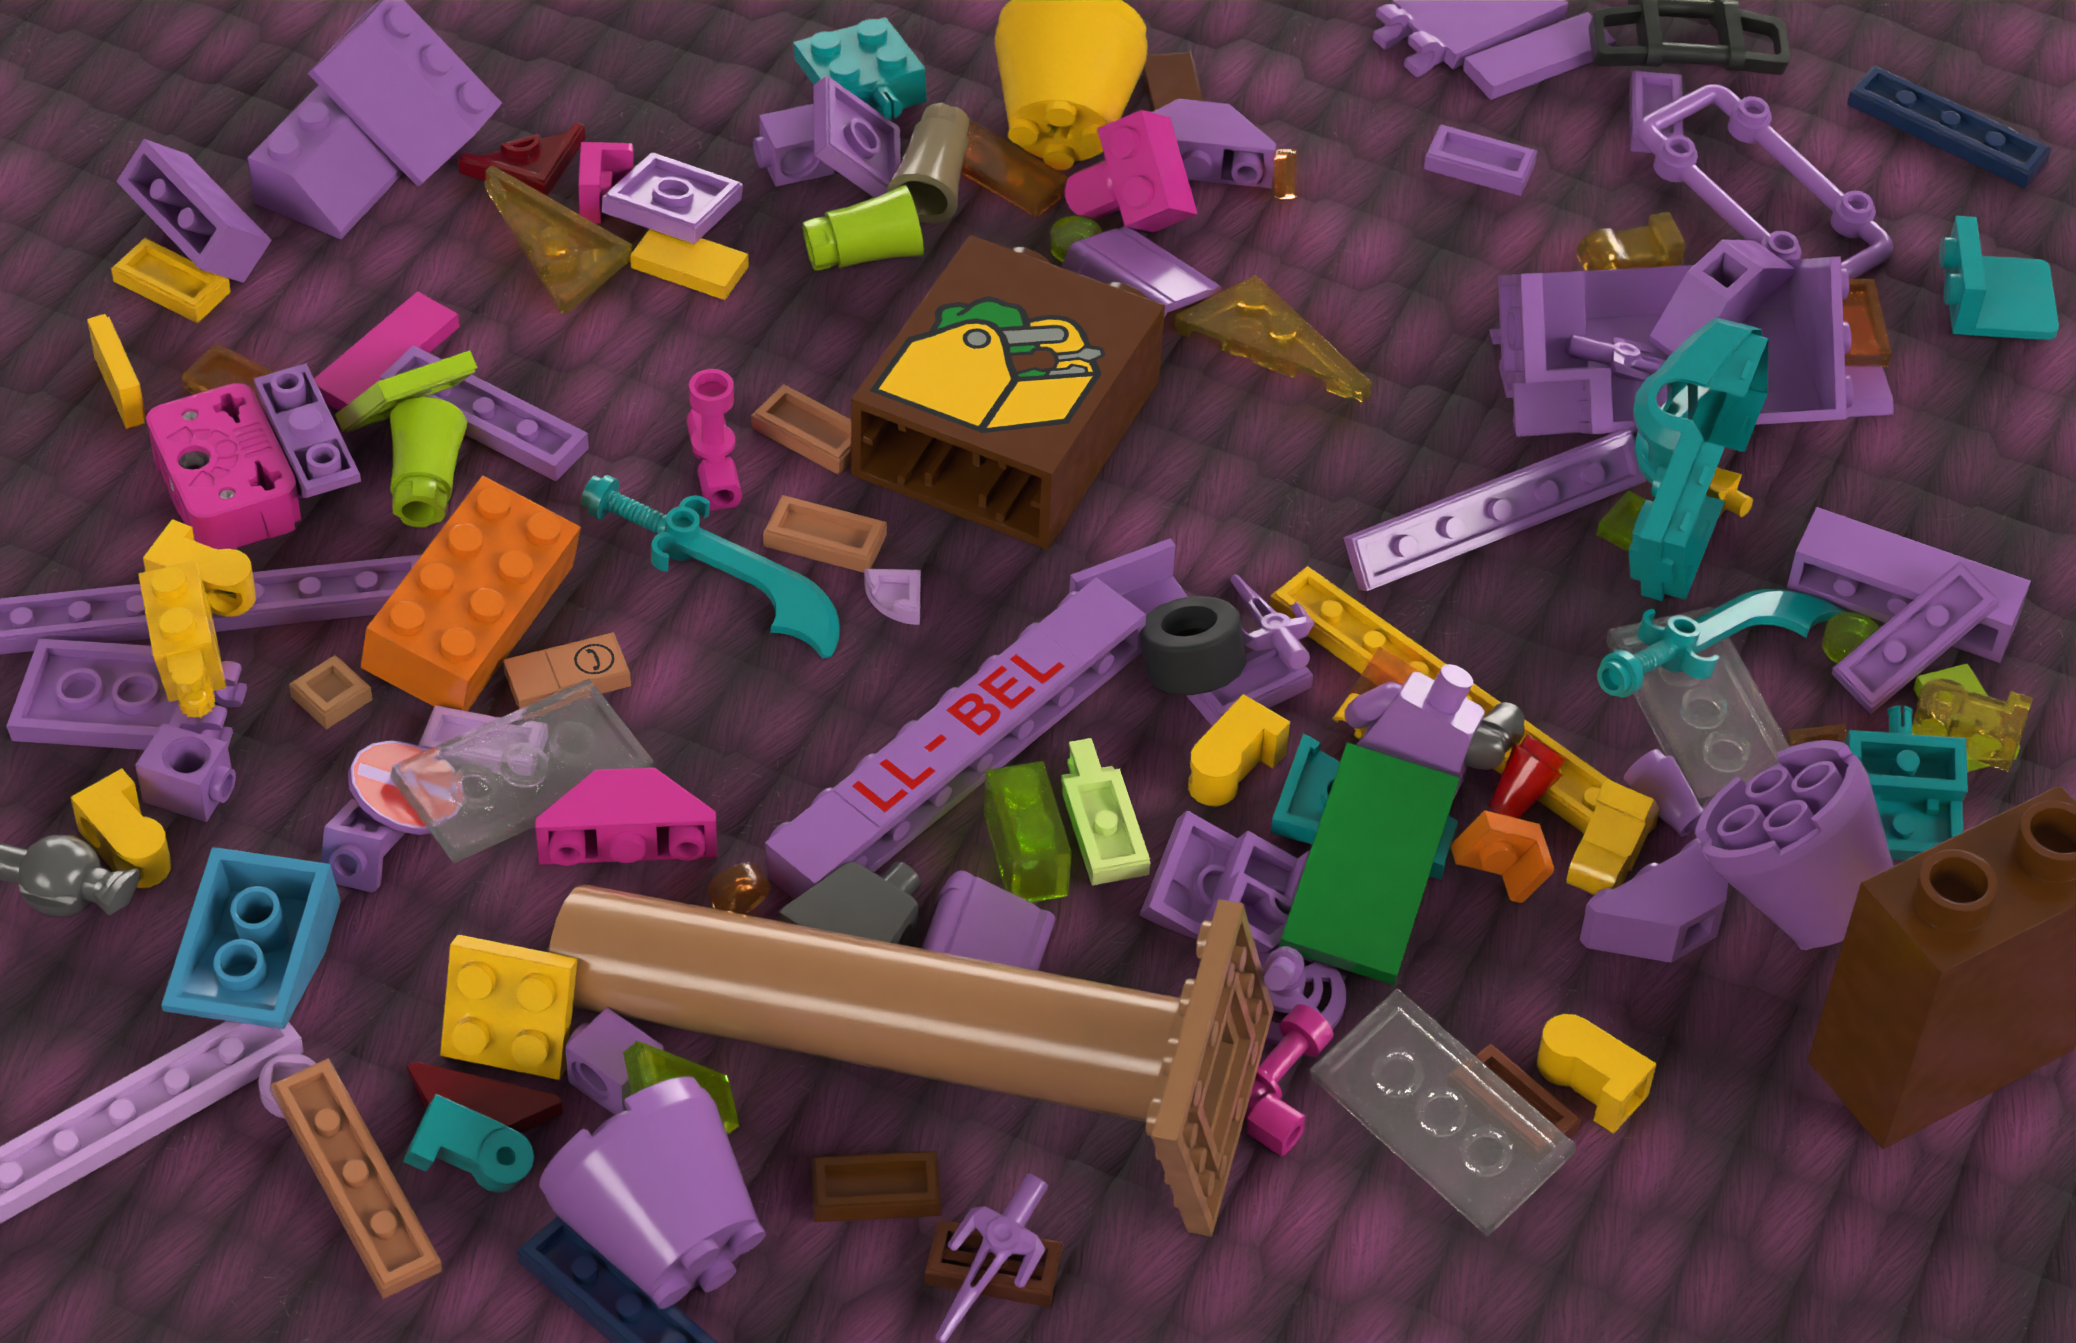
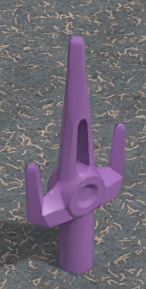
M1572 334L1567 350L1568 356L1609 365L1611 374L1644 382L1647 377L1651 376L1647 373L1654 374L1666 361L1646 355L1654 352L1653 346L1613 337L1612 344Z
M1234 574L1230 581L1258 626V630L1252 633H1248L1242 628L1244 646L1255 651L1276 648L1291 668L1297 670L1305 667L1310 660V655L1299 639L1308 635L1314 622L1301 604L1295 602L1291 606L1296 616L1295 619H1290L1282 613H1276L1240 576ZM1258 609H1260L1265 614L1264 617L1261 615Z
M1027 1173L1002 1215L986 1206L971 1208L948 1242V1247L951 1250H957L975 1228L983 1236V1242L971 1268L935 1336L938 1342L945 1343L977 1297L1013 1253L1025 1255L1014 1283L1019 1288L1026 1285L1046 1250L1039 1237L1024 1228L1049 1187L1039 1177ZM992 1253L996 1255V1258L979 1283L972 1287V1282L987 1254Z

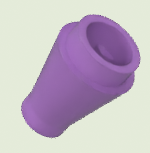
M1654 749L1643 755L1627 770L1623 780L1629 785V789L1654 799L1660 808L1658 817L1673 827L1681 837L1688 835L1696 829L1704 809L1697 801L1673 756L1665 757L1659 749Z

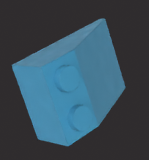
M212 847L161 1004L163 1011L285 1029L326 953L341 900L331 864Z

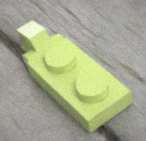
M1092 738L1069 742L1070 759H1067L1070 773L1062 775V795L1092 886L1149 875L1150 858L1120 769L1114 770L1113 766L1101 768Z

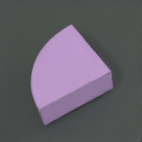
M864 569L865 591L874 607L893 620L920 625L921 570Z

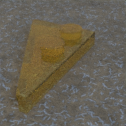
M493 165L485 171V188L561 313L568 314L631 261L632 249L631 244Z
M1256 274L1176 314L1175 331L1182 336L1188 338L1193 330L1221 340V350L1229 354L1248 357L1258 365L1292 378L1296 377L1299 370L1326 380V391L1342 397H1352L1361 402L1370 398L1372 382Z

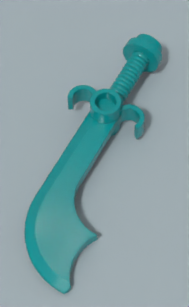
M595 475L589 480L581 497V505L588 508V515L602 520L610 512L658 534L652 540L651 563L656 569L668 572L669 557L678 561L688 560L693 557L759 588L769 597L775 609L776 617L771 625L770 633H780L796 637L813 647L821 659L831 658L838 644L840 625L837 611L827 594L817 584L798 572L700 528L699 515L703 518L709 517V500L702 496H688L681 501L679 507L671 509L665 515L658 510L645 506L639 501H635L623 494L621 495L618 492L619 480L614 477L605 475L603 478Z
M1775 588L1759 589L1744 593L1694 620L1681 615L1672 616L1669 618L1666 627L1657 626L1652 623L1656 612L1654 609H1649L1644 612L1637 631L1640 641L1649 647L1634 655L1624 650H1616L1606 655L1602 659L1597 671L1598 683L1609 695L1628 697L1642 687L1643 675L1659 666L1671 672H1684L1693 678L1707 679L1713 675L1719 656L1714 654L1710 658H1704L1696 654L1746 627L1760 624L1775 625L1792 630L1806 638L1809 630L1814 625L1824 621L1844 620L1847 612L1819 597L1799 591Z

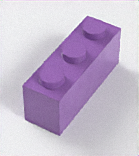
M143 139L116 181L201 270L244 283L272 241L186 153Z

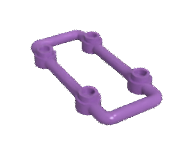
M1709 84L1646 115L1640 120L1637 127L1638 138L1655 155L1653 163L1655 172L1667 181L1684 182L1745 240L1756 241L1782 260L1800 259L1802 253L1799 242L1793 234L1786 231L1768 233L1696 166L1698 154L1694 143L1689 138L1682 135H1673L1666 138L1660 132L1711 104L1717 105L1730 117L1728 130L1734 138L1745 143L1760 144L1833 211L1830 222L1837 233L1848 238H1862L1870 245L1865 250L1841 262V267H1845L1848 272L1849 281L1890 258L1893 251L1892 239L1887 232L1873 221L1876 211L1871 197L1861 191H1850L1844 194L1770 127L1772 115L1768 104L1763 99L1749 96L1741 100L1725 86Z

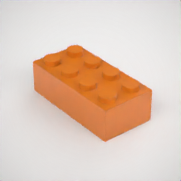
M482 475L367 626L360 668L433 707L437 705L468 711L500 668L503 660L508 657L572 569L581 526Z

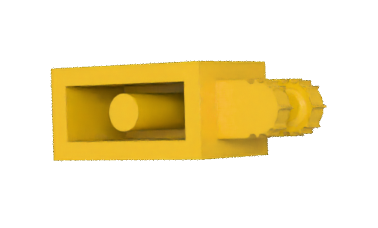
M192 560L138 573L152 653L168 701L178 700L183 715H187V718H201L212 712V708L215 707L214 691L227 687L211 606L197 562Z

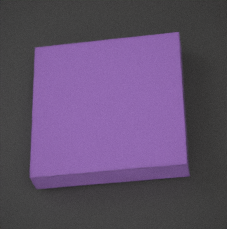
M823 77L813 85L814 156L874 198L887 193L888 184L901 164L900 127L886 119L882 114L830 77Z
M652 152L603 196L601 212L695 244L741 200L743 184Z

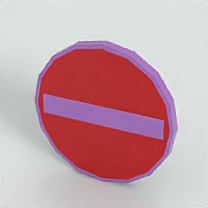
M398 741L372 743L357 753L348 771L349 789L358 805L375 821L396 831L417 835L440 832L454 823L463 805L462 786L453 770L435 754L414 744Z

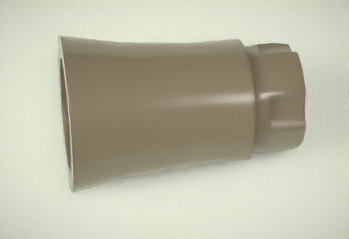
M935 103L926 107L921 121L914 128L902 162L888 184L887 192L904 184L908 187L919 222H943L950 219L957 210L959 181L969 144L967 132L970 124L967 114L959 107L948 106L944 103Z

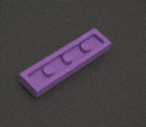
M413 345L380 376V381L442 359ZM473 375L456 387L427 396L450 402L464 413L467 420V428L464 435L554 481H557L589 449L588 433Z

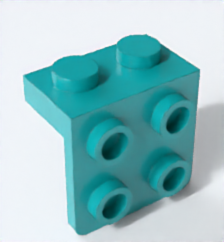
M1955 216L1950 237L1942 238L1939 250V265L1945 271L1944 303L1949 305L1952 333L1957 335L2040 340L2054 339L2059 329L2050 265L2040 259L1982 256L1977 217Z

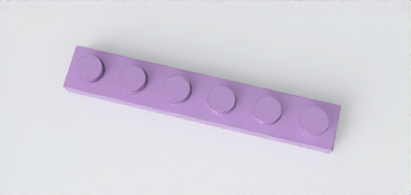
M225 1021L0 1147V1224L259 1078L262 1068L272 1058L285 1053H303L302 1038L289 1022L285 1029Z

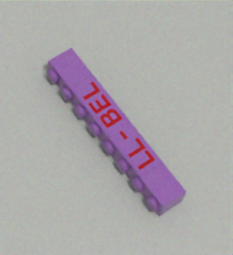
M1097 577L1080 591L1069 593L1055 611L1040 623L1035 622L1029 625L1021 633L1019 639L1000 655L989 657L981 665L978 672L959 688L953 687L945 692L937 705L919 720H912L905 724L898 732L896 738L879 752L865 756L857 764L854 771L834 788L829 787L820 792L812 802V805L793 821L780 824L772 832L768 841L765 842L768 878L795 900L847 862H857L874 873L1143 652L1140 631L1146 626V614Z

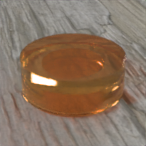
M1279 148L1276 151L1274 165L1275 197L1278 199L1296 200L1299 185L1298 148Z
M742 863L718 874L710 882L706 892L714 909L744 914L753 910L764 901L769 893L770 885L758 864Z

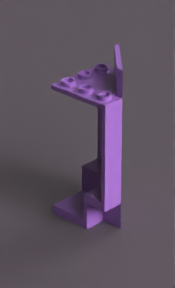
M1841 256L1783 260L1795 268L1794 275L1741 323L1762 329V336L1769 338L1768 394L1755 425L1894 415L1893 397L1863 309L1843 310L1842 300H1846L1849 294V277L1846 268L1841 267ZM1694 265L1498 276L1500 329H1489L1492 343L1501 344L1502 359L1499 362V370L1506 398H1513V425L1516 437L1572 433L1603 434L1615 433L1622 429L1638 432L1633 417V408L1636 392L1643 382L1613 375L1609 365L1568 356L1567 350L1571 336L1573 334L1612 344L1613 337L1625 338L1653 346L1654 352L1646 355L1667 360L1669 356L1650 343L1649 336L1686 273ZM1667 385L1662 387L1657 394L1656 400L1660 408L1667 400Z

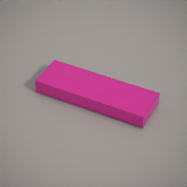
M417 291L314 378L325 403L340 411L368 388L380 381V376L413 345L430 353L460 327L459 316L456 312Z

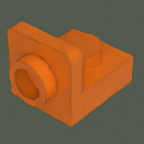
M1484 810L1450 845L1456 864L1502 875L1509 899L1514 902L1523 903L1554 872V865L1541 826L1534 822Z

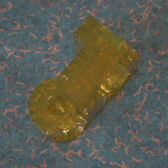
M1670 212L1650 215L1648 226L1617 232L1610 229H1599L1591 232L1581 240L1576 252L1584 271L1681 266L1686 243Z
M1934 679L1927 682L1920 691L1913 719V729L1916 735L1966 738L1967 758L2009 772L2025 730L2033 698L2010 691L2007 702L1976 692H1968L1960 683L1950 679Z

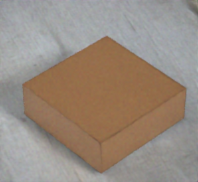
M336 655L289 684L291 698L326 730L373 700L371 687Z

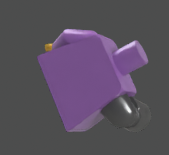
M1450 664L1441 667L1435 680L1420 672H1412L1402 685L1396 682H1387L1361 695L1352 693L1346 698L1333 717V720L1337 723L1339 720H1343L1354 727L1356 730L1354 736L1360 739L1357 746L1459 777L1455 796L1466 777L1468 767L1489 770L1499 766L1504 760L1505 753L1512 749L1514 743L1519 744L1524 736V715L1520 708L1512 703H1499L1485 716L1482 706L1466 698L1473 685L1471 675L1461 667Z

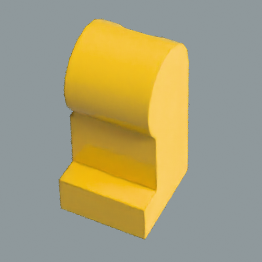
M172 519L143 557L145 572L196 560L213 614L225 617L239 616L254 606L256 590L251 561L247 555L239 550H217L195 542L193 529L189 525Z
M1242 694L1192 749L1190 761L1192 773L1188 780V790L1191 796L1197 802L1207 806H1221L1232 801L1238 793L1239 782L1260 761L1273 769L1286 756L1290 721Z
M122 768L71 797L78 831L114 872L139 869L140 880L136 888H150L160 884L167 878L171 870V859L165 831L156 820L141 815L135 783Z
M1606 778L1596 798L1598 803L1583 839L1573 856L1566 879L1567 884L1592 895L1605 888L1615 889L1623 884L1628 872L1632 870L1660 809L1654 799Z
M1573 1014L1558 1015L1547 1021L1543 1028L1537 1055V1068L1540 1074L1547 1081L1555 1085L1570 1086L1575 1092L1595 1104L1597 1107L1593 1121L1613 1134L1649 1096L1656 1063L1588 1020Z

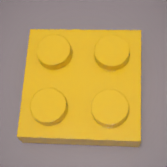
M457 935L450 944L440 1056L560 1080L567 1066L565 1046L570 1038L578 958Z

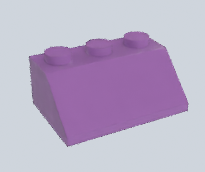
M379 0L361 14L308 72V75L417 187L423 184L466 144L502 104L492 91L404 0Z
M319 85L248 157L254 204L338 239H342L404 173Z

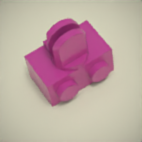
M1144 110L1137 111L1098 128L1106 160L1074 173L1068 178L1065 187L1066 201L1070 209L1077 215L1099 219L1120 210L1124 226L1154 233L1198 215L1171 118Z

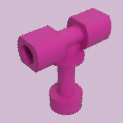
M705 369L694 374L689 381V401L692 409L687 415V428L695 457L703 459L698 467V478L702 496L710 501V510L733 508L740 504L742 492L735 462L731 457H725L735 447V434L726 426L724 413L728 412L734 404V383L731 376L724 371Z
M1303 1004L1295 1005L1280 1023L1279 1028L1284 1038L1258 1067L1244 1118L1247 1120V1134L1281 1157L1286 1155L1302 1136L1305 1126V1115L1280 1100L1282 1091L1277 1083L1302 1054L1316 1057L1334 1035L1327 1020L1316 1010Z

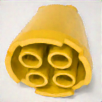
M1011 0L1000 12L995 35V49L1009 125L1008 137L1013 143L1018 144L1028 153L1043 158L1044 164L1047 167L1056 170H1066L1071 168L1074 162L1087 160L1103 152L1097 129L1121 119L1146 63L1148 49L1146 39L1147 27L1140 15L1131 6L1122 0Z

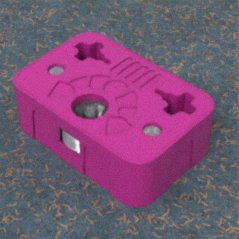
M239 383L228 384L158 405L148 412L146 419L154 462L164 478L168 493L178 514L181 515L184 524L192 527L195 542L217 550H235L238 547L267 538L271 539L295 530L294 522L301 521L295 476L254 391L249 386Z

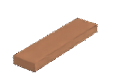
M330 1059L323 1060L272 1083L271 1090L276 1103L382 1298L385 1299L442 1272L441 1260Z

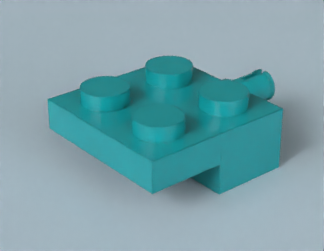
M886 17L865 20L858 25L833 32H820L810 38L793 42L794 59L813 85L825 76L830 77L877 112L883 114L886 119H892V115L894 118H897L903 108L927 102L925 67Z
M1893 706L1887 710L1889 733L1849 730L1843 742L1847 744L1852 754L1858 757L1868 773L1891 858L1894 860H1907L1962 833V801L1968 792L1966 738L1913 735V710L1908 706H1904L1902 712L1901 706Z

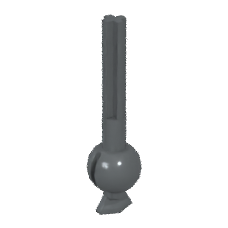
M49 835L39 839L29 846L28 849L0 843V880L18 884L25 902L32 909L47 917H71L84 911L92 902H95L107 915H111L129 905L140 880L139 869L136 868L115 872L102 869L100 860L93 848L72 835Z

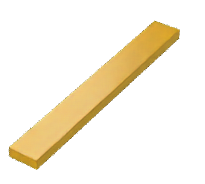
M1308 566L1270 597V607L1276 613L1285 614L1290 619L1296 618L1291 606L1295 602L1301 604L1314 622L1307 636L1377 686L1387 682H1396L1402 685L1412 672H1420L1435 680L1441 667L1447 665ZM1474 683L1466 696L1467 699L1482 706L1485 716L1497 704L1501 703ZM1524 719V736L1518 745L1529 734L1567 759L1559 770L1563 776L1538 801L1585 834L1598 803L1596 798L1604 779L1609 778ZM1511 750L1505 753L1503 762L1493 768L1501 775ZM1657 814L1649 833L1656 827L1659 814Z

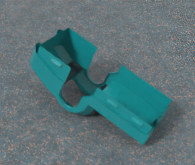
M1715 317L1689 336L1667 358L1657 372L1645 379L1636 392L1633 408V417L1638 430L1635 443V458L1640 473L1651 483V496L1655 498L1654 502L1646 500L1643 504L1632 533L1633 540L1629 547L1630 578L1641 581L1642 596L1663 601L1666 594L1686 600L1725 502L1705 495L1724 448L1745 452L1768 394L1769 338L1762 336V329ZM1667 385V400L1660 408L1656 400L1657 394L1662 387Z

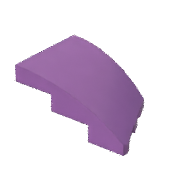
M1187 810L1176 820L1139 915L1176 933L1198 939L1203 921H1212L1218 899L1243 903L1257 952L1267 953L1280 943L1310 851H1307L1297 859L1250 831H1246L1239 838H1235Z

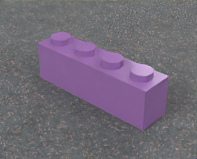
M1816 507L1795 552L1787 589L1819 597L1838 607L1887 623L1955 564L1961 561L2000 602L1998 608L1952 647L2001 663L2020 617L2031 581Z

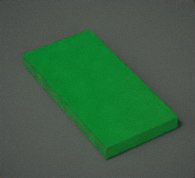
M1347 742L1280 940L1279 948L1291 947L1296 949L1303 957L1394 985L1460 778Z

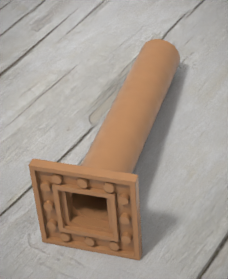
M586 884L575 887L565 899L556 918L549 947V953L578 958L573 1008L601 1013L608 1007L623 1018L1146 1122V1133L1152 1137L1156 1147V1160L1162 1163L1165 1171V1183L1171 1187L1174 1195V1207L1179 1208L1187 1232L1209 1237L1213 1235L1274 1011L1268 987L1264 982V973L1243 903L1221 899L1217 901L1212 921L1204 920L1200 927L1196 955L1197 958L1201 959L1196 979L1188 978L1185 980L1180 998Z

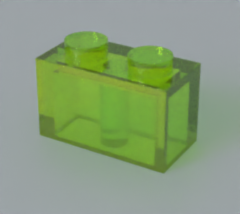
M1039 761L986 770L984 817L1006 891L1029 902L1069 896L1071 849L1044 762Z

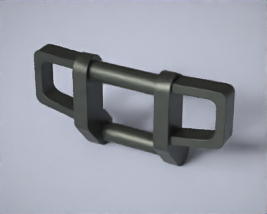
M1628 0L1627 6L1595 10L1588 27L1593 62L1598 66L1659 67L1661 62L1723 65L1725 71H1749L1782 75L1785 73L1791 60L1786 26L1783 20L1740 10L1738 2L1735 0ZM1659 17L1709 19V23L1717 28L1719 45L1665 43L1662 40ZM1636 24L1639 46L1612 47L1606 43L1604 27ZM1743 30L1768 36L1773 42L1775 55L1745 51Z

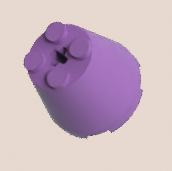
M1820 740L1795 745L1777 752L1779 763L1759 773L1746 783L1736 776L1706 806L1695 830V835L1701 842L1702 853L1710 866L1794 940L1801 950H1809L1842 942L1861 882L1894 866L1866 769L1858 757L1852 754L1847 744L1834 740Z
M694 1077L669 1079L645 1088L624 1099L627 1111L618 1113L605 1121L596 1129L592 1136L588 1130H580L550 1161L539 1183V1187L545 1194L546 1201L553 1212L649 1295L659 1309L672 1306L690 1290L699 1285L704 1292H711L725 1284L736 1273V1268L732 1262L739 1255L757 1246L766 1236L765 1230L758 1221L717 1106L710 1094L699 1086Z

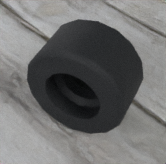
M1191 596L1159 605L1146 615V626L1140 631V639L1147 679L1157 689L1171 694H1202L1227 686L1241 675L1247 664L1239 611L1229 602L1215 597Z

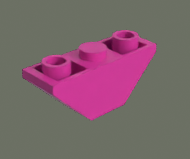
M655 767L594 770L536 818L539 865L559 864L570 866L578 863L595 862L633 863L645 860L678 859L691 861L698 858H718L716 811Z

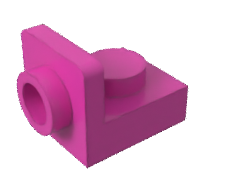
M581 142L579 170L580 223H601L603 196L634 169V150L632 144Z

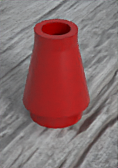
M1527 734L1520 745L1514 743L1495 793L1487 806L1498 814L1520 819L1563 776L1559 770L1567 759Z

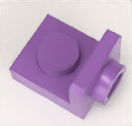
M351 799L324 827L321 863L331 864L337 885L373 893L381 885L383 857L405 832L396 831L375 821L358 805L356 800Z

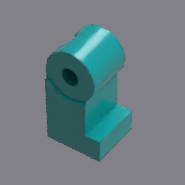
M436 1094L423 1115L403 1162L426 1172L435 1158H438L472 1173L477 1183L484 1189L500 1193L511 1190L524 1179L532 1168L534 1154L528 1139L518 1131Z

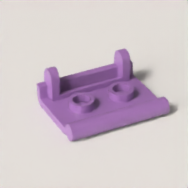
M1125 226L1074 242L1070 246L1062 265L1064 269L1106 284L1120 282L1138 289L1148 299L1165 305L1164 318L1167 312L1200 300L1213 304L1222 293L1220 285L1134 229Z
M960 870L949 877L938 894L934 905L935 913L921 949L1038 971L1056 918L1051 912L1039 909L1033 903L979 877H974L966 871Z

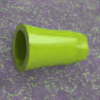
M905 184L878 197L849 207L825 212V217L809 219L803 222L802 226L805 245L814 270H823L836 265L839 268H844L864 262L897 257L923 256L924 254L923 238L917 211L911 193Z
M433 397L410 398L397 404L390 413L393 443L390 486L391 494L393 495L392 509L393 514L399 517L404 524L412 527L426 528L431 524L442 522L446 515L447 502L452 496L458 452L467 428V420L464 413L458 407L445 400Z

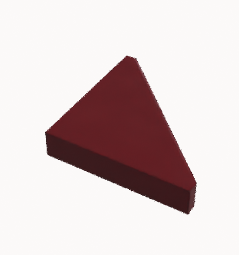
M575 122L569 131L543 139H540V134L500 144V151L482 156L463 153L458 159L459 174L547 198L580 148L581 142H584L586 139L585 125Z
M416 1061L407 1065L408 1077L426 1108L437 1094L498 1121L519 1133L563 1114L562 1101L556 1094Z

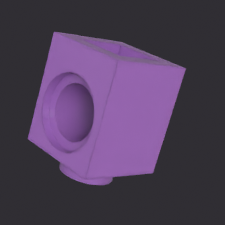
M814 104L759 115L760 137L753 139L754 154L759 168L767 167L775 187L834 174L833 168L814 156Z
M162 723L135 765L143 803L204 822L209 820L219 802L224 803L228 800L236 780V772L231 768L227 742L166 723Z
M608 1007L591 1023L581 1024L572 1033L565 1046L568 1082L614 1115L627 1111L624 1099L645 1088L665 1081L663 1045Z

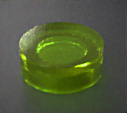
M1084 216L1064 217L1055 222L1051 228L1050 250L1058 260L1064 262L1066 254L1074 242L1100 234L1102 229L1094 220Z
M1855 612L1839 613L1833 616L1826 624L1822 639L1823 650L1831 660L1839 663L1880 628L1871 618Z

